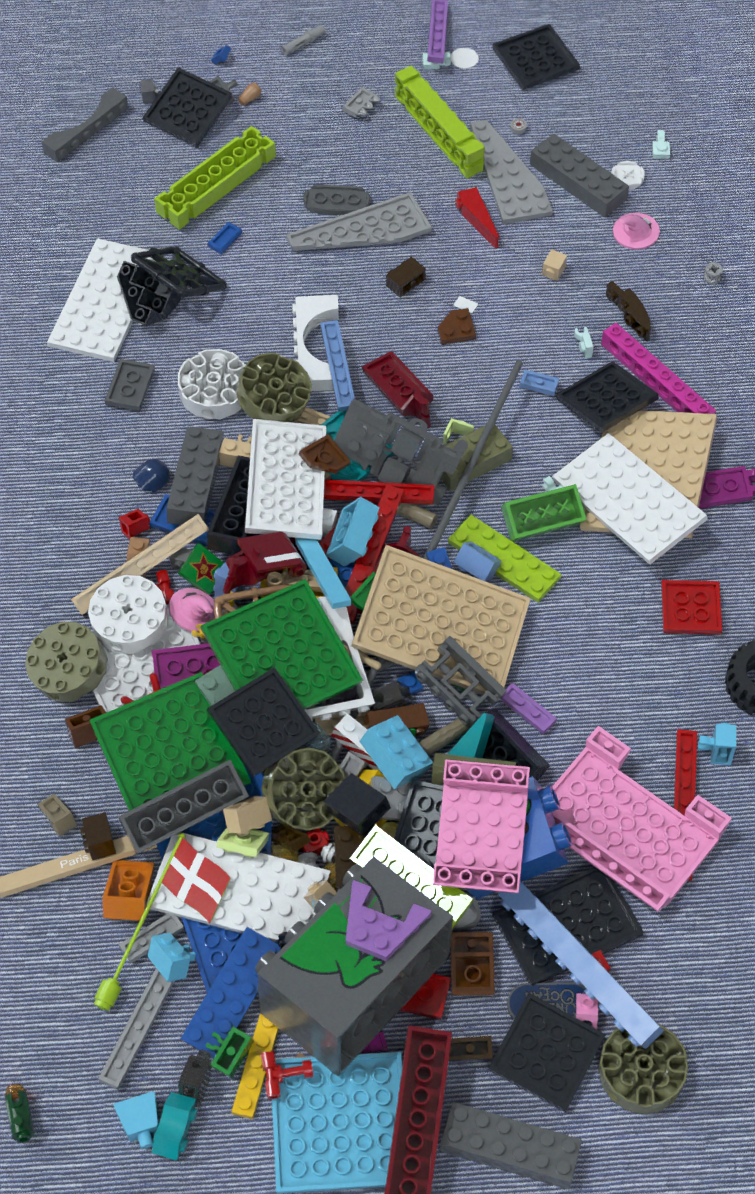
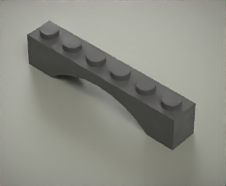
M112 87L101 96L97 110L88 120L74 128L53 132L42 140L44 154L58 163L85 141L89 140L94 134L102 130L107 124L114 121L120 114L124 113L128 109L127 96Z

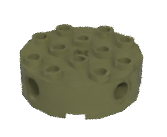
M273 352L259 354L247 362L237 382L236 395L240 407L252 419L291 423L300 418L309 402L312 384L307 371L299 362L292 358L289 360L286 357L280 356L281 354Z
M59 622L45 628L33 639L27 650L25 666L28 678L44 696L57 702H73L98 687L106 673L108 658L103 644L87 626L77 622Z
M301 747L266 769L261 787L262 795L267 797L271 816L282 825L302 830L322 828L334 818L328 812L324 800L345 779V775L340 765L325 751Z
M661 1024L658 1025L664 1031L646 1049L641 1045L636 1047L628 1039L630 1034L626 1029L621 1031L619 1028L611 1033L603 1045L598 1067L601 1085L610 1099L627 1111L640 1114L659 1112L674 1103L683 1090L688 1070L686 1051L677 1036Z

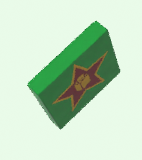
M197 543L178 574L197 589L210 595L215 585L214 573L217 568H221L224 562Z

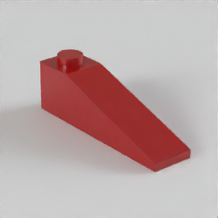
M477 187L458 191L457 199H455L456 208L460 209L462 216L494 248H498L499 235Z

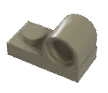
M55 794L37 804L59 837L77 826L72 813Z

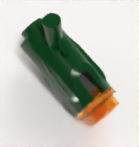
M12 1084L6 1088L5 1104L13 1140L25 1143L34 1135L28 1095L22 1084Z

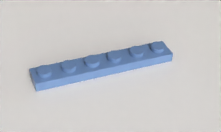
M338 320L321 322L320 327L338 412L347 411L355 397Z

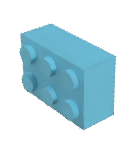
M362 497L342 509L326 556L343 566L363 557L367 551V542L373 534V525L378 520L379 515L377 513L380 507Z
M398 715L369 728L359 741L394 790L411 782L412 779L415 780L423 776L433 764L432 760Z

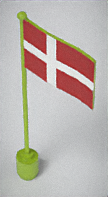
M183 833L178 834L179 839L113 979L108 977L107 980H102L97 990L93 1005L109 1012L110 1008H113L122 990L117 978L162 884L176 898L199 912L209 924L231 880L228 874L220 866L198 853L185 840L186 836Z

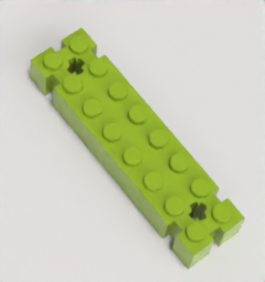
M412 65L396 72L395 83L397 86L395 87V98L405 105V109L449 160L459 167V171L466 179L482 172L485 151L483 143L476 139L474 133L469 131L465 123L439 97L437 91L430 87L428 81L421 78L420 72L415 70Z
M250 126L242 132L241 138L238 136L171 185L168 193L163 191L155 197L156 213L164 219L169 218L170 223L177 229H182L189 223V218L195 219L262 168V163L267 164L276 157L275 142L267 136L262 138L261 132Z

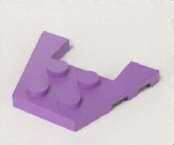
M353 880L346 945L387 961L405 943V940L412 933H415L425 920L427 921L431 917L432 911L413 904L405 922L364 906L371 893V887Z

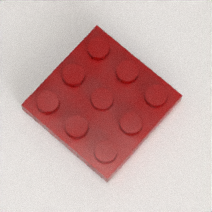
M661 581L663 633L721 635L722 618L719 581Z

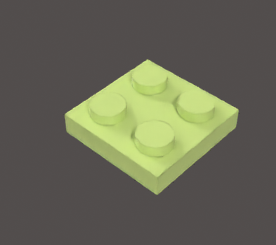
M226 828L218 838L216 847L226 852L241 853L246 857H257L267 843L269 833L251 829L249 834L238 836L237 833H228Z

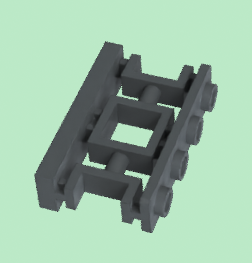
M449 636L437 649L443 657L433 666L424 660L421 665L417 666L415 674L421 683H426L430 687V691L434 696L440 697L444 701L447 709L454 711L458 715L459 720L464 725L472 727L482 716L476 708L486 699L494 706L497 701L499 702L504 697L507 690ZM450 656L458 662L452 670L444 663ZM438 668L446 675L440 680V683L432 676ZM457 672L471 684L461 694L447 682ZM478 684L487 691L481 697L473 691ZM466 696L474 702L468 710L460 703Z

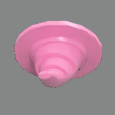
M628 213L621 216L613 227V235L616 241L625 248L634 250L652 246L658 240L660 234L659 225L655 219L642 213Z
M181 589L172 595L169 602V613L173 621L181 628L190 632L196 630L199 633V630L195 627L197 624L203 625L215 618L214 599L199 589Z

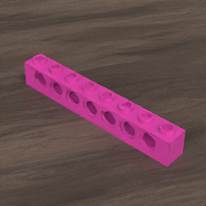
M614 323L603 331L601 345L642 382L657 392L658 396L676 412L716 413V410L620 325Z

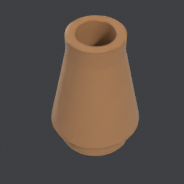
M254 82L248 84L238 98V102L245 106L247 103L260 97L262 92L260 87Z

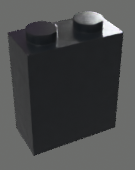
M353 773L345 778L324 800V804L331 815L361 836H364L391 808L385 795Z

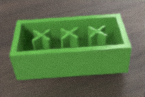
M576 484L505 502L501 506L512 542L579 525L587 520Z

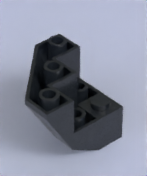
M123 261L117 279L131 320L149 326L166 319L178 306L181 297L160 281H155L152 275L141 267Z

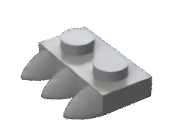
M361 87L343 105V111L355 118L357 116L367 115L365 109H373L372 103L380 102V99L375 93Z

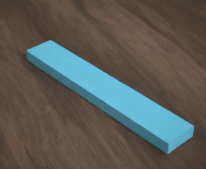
M295 537L298 549L331 608L351 606L349 595L317 539Z

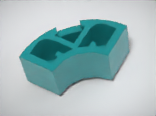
M173 1092L170 1093L164 1104L161 1120L154 1135L152 1154L177 1161L180 1153H185L188 1145L186 1137L191 1121H195L198 1109L195 1108L196 1099Z

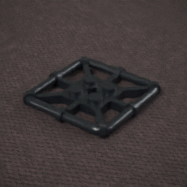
M178 246L160 249L151 248L148 251L135 252L131 255V261L134 264H137L152 275L155 281H160L181 298L200 294L204 296L210 292L224 290L227 287L224 279L218 277L207 269L205 264L196 261ZM172 254L173 260H167L162 255ZM183 260H185L192 266L188 267ZM198 273H203L207 277L201 276ZM185 286H190L193 289L187 290Z

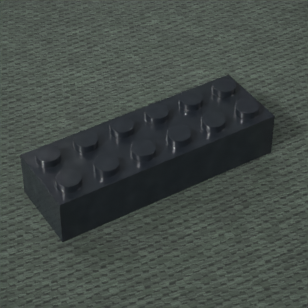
M238 455L207 532V549L234 555L242 551L237 543V539L251 537L253 534L245 533L250 467L249 457Z

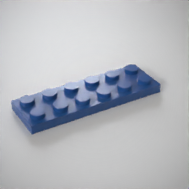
M246 927L180 1040L214 1059L218 1051L206 1048V1044L209 1043L212 1046L217 1045L221 1047L222 1045L218 1043V1040L212 1037L213 1032L220 1035L224 1041L232 1027L238 1028L258 994L256 965L268 951L272 950L277 954L281 950L279 945L251 928Z

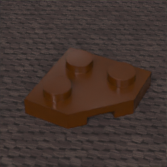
M468 308L450 311L440 323L438 335L441 345L476 339Z
M329 434L303 448L298 454L309 468L334 474L351 463Z

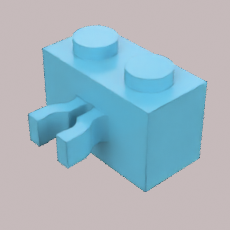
M729 723L716 724L712 738L707 736L699 737L698 750H711V764L731 765L736 749V725H730Z
M163 933L152 936L147 957L165 980L171 982L186 978L190 961L195 960L196 953L194 951L189 953L190 946L188 944L181 946L171 933Z

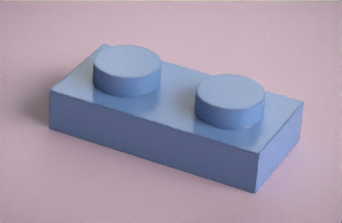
M524 370L519 387L554 396L559 384V378Z

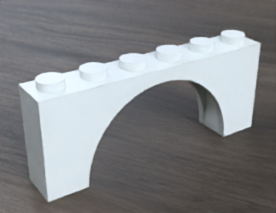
M338 295L296 297V304H292L293 315H296V318H293V328H297V331L293 332L294 342H297V345L294 346V356H298V360L295 361L299 362L307 371L312 384L311 391L334 390L328 363L312 356L306 349L304 342L308 334L315 327L319 326L321 322L339 320Z

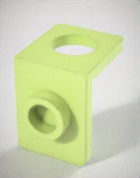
M451 418L443 435V444H447L452 432L465 436L474 431V426Z

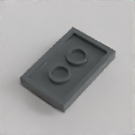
M120 359L104 400L105 405L140 411L155 371V365Z

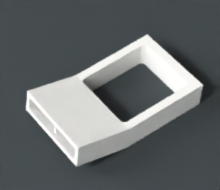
M325 596L318 597L317 600L342 644L349 648V656L363 681L356 685L359 699L305 709L312 721L314 718L319 717L320 720H327L332 718L334 714H339L340 717L345 716L347 713L351 714L353 710H358V713L369 711V707L374 705L375 702L358 649L351 647L354 637L347 607L332 609Z

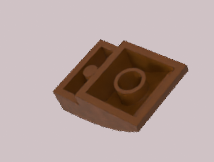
M452 932L450 948L452 996H494L493 932Z

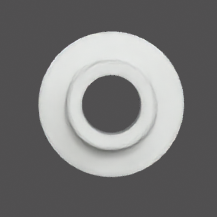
M329 843L328 846L325 845L322 849L321 857H323L324 863H333L335 860L333 843Z

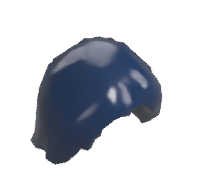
M158 459L147 460L132 473L134 481L142 490L152 491L153 493L165 487L170 479L167 465Z

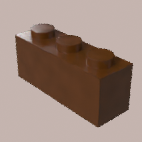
M424 703L367 712L363 720L365 728L368 730L398 715L408 729H416L415 736L425 734L430 726Z

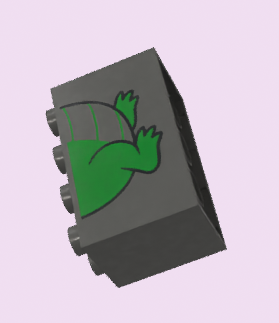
M374 856L363 867L359 864L353 865L343 878L342 884L344 887L335 896L330 892L324 894L314 908L316 915L307 924H304L302 921L295 923L285 937L287 944L277 954L272 950L265 953L255 968L258 977L257 992L259 993L260 1014L337 1076L348 1067L407 1004L422 985L430 979V976L435 974L450 958L453 916ZM353 880L371 887V893L364 906L405 922L413 904L432 911L431 917L427 921L425 920L419 929L412 933L387 961L346 945ZM402 972L405 973L402 978L399 977Z

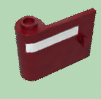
M284 532L237 539V543L256 573L288 568V573L291 577H300L307 569L305 562Z

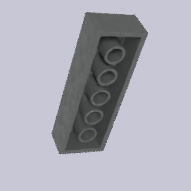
M553 133L531 150L530 165L604 218L627 200L629 185Z
M187 426L166 508L167 523L182 525L197 514L206 523L220 464L219 451L224 439V431Z
M228 760L120 815L118 819L137 855L211 817L224 808L244 800L249 795L231 760Z
M453 1102L442 1137L440 1152L570 1190L582 1139Z

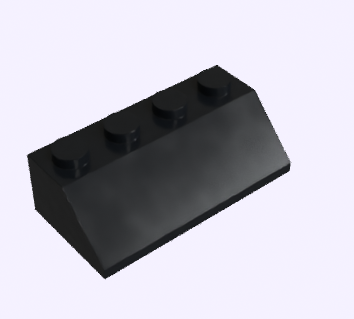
M497 710L485 712L492 714L494 721L483 759L516 762V766L530 767L529 777L533 776L538 781L550 764Z

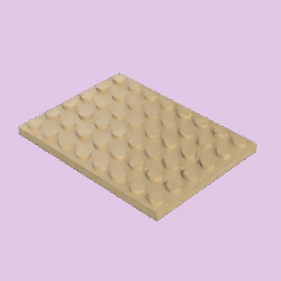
M640 410L602 433L601 438L609 433L699 508L717 423V414ZM584 508L587 520L580 523L581 531L613 533ZM692 531L685 538H692L694 531Z
M386 545L351 647L416 670L417 666L421 665L424 660L431 666L439 661L443 656L437 649L451 636L504 687L531 598ZM451 656L444 662L451 670L458 664ZM439 668L432 674L433 677L443 679L446 676ZM459 672L447 681L465 689L471 685ZM480 684L473 689L474 692L482 695L487 692Z

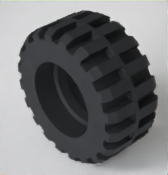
M754 640L748 642L747 646L745 644L741 645L738 651L733 653L725 676L726 691L730 694L731 701L733 703L737 702V707L741 710H747V713L750 715L755 713V684L749 679L747 672L755 669Z

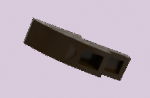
M613 281L609 282L606 288L607 298L616 304L620 311L624 312L623 320L626 325L635 330L637 335L646 342L649 341L651 324L647 311L640 299L630 288L623 291Z

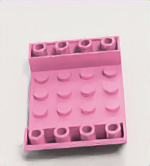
M445 760L444 787L433 885L519 893L530 767Z

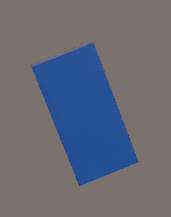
M227 222L208 242V247L223 254L242 234V229Z

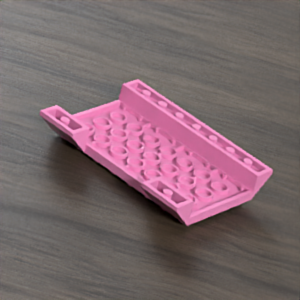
M598 726L587 738L584 750L552 786L560 803V809L552 813L556 825L562 822L565 824L572 840V846L569 847L571 850L658 912L672 901L690 876L716 846L732 818L699 795L686 808L685 816L619 771L631 748Z

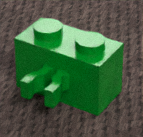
M235 1027L231 1028L224 1041L220 1035L213 1032L212 1037L218 1040V1043L222 1045L221 1047L217 1045L212 1046L209 1043L205 1046L212 1051H218L210 1065L233 1079L254 1042L251 1036Z

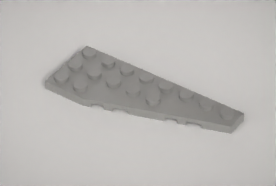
M487 120L470 122L471 131L476 139L482 142L485 147L483 167L502 223L508 224L552 216L553 211L544 186Z
M411 192L286 234V240L292 251L399 243L432 232V226Z

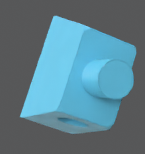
M154 1091L114 1103L116 1114L129 1141L139 1140L141 1149L152 1147L153 1140L151 1135L156 1133L159 1125L157 1100Z

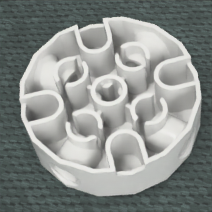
M222 349L204 350L198 352L197 356L191 359L188 358L178 372L179 396L184 407L195 416L206 419L220 420L236 414L241 409L236 395L237 382L246 364L233 352Z
M123 575L110 579L101 585L90 599L88 615L94 635L105 648L116 653L134 654L141 652V649L157 643L167 629L168 611L163 593L152 581L141 576Z

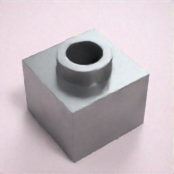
M153 79L140 80L143 104L153 103L156 99L155 96H158V87L154 86Z
M182 547L170 556L171 568L179 571L192 550Z

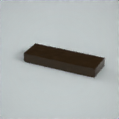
M282 824L271 831L272 841L292 852L297 851L311 841L307 834Z

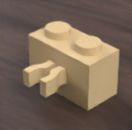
M240 434L238 441L224 438L219 451L220 465L233 468L238 455L250 458L252 437L249 436L246 442H242L243 435Z
M253 796L223 809L228 833H237L238 836L249 834L251 829L263 828L265 823L272 821L267 797Z

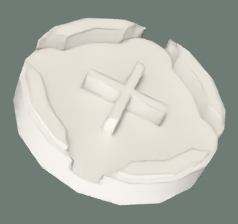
M621 161L612 168L611 172L629 185V190L641 186L645 176L644 169L633 161Z

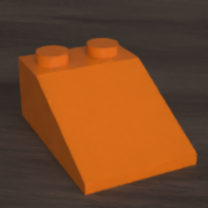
M113 861L102 897L103 918L140 921L151 892L154 862Z

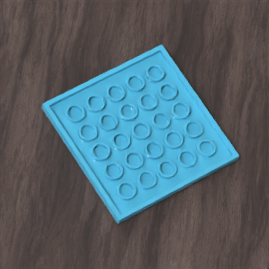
M401 1052L359 1054L339 1076L335 1075L314 1057L275 1059L276 1065H280L281 1069L302 1066V1061L311 1060L313 1069L312 1078L305 1079L304 1074L283 1078V1082L279 1083L281 1097L272 1099L276 1194L385 1187L402 1072Z

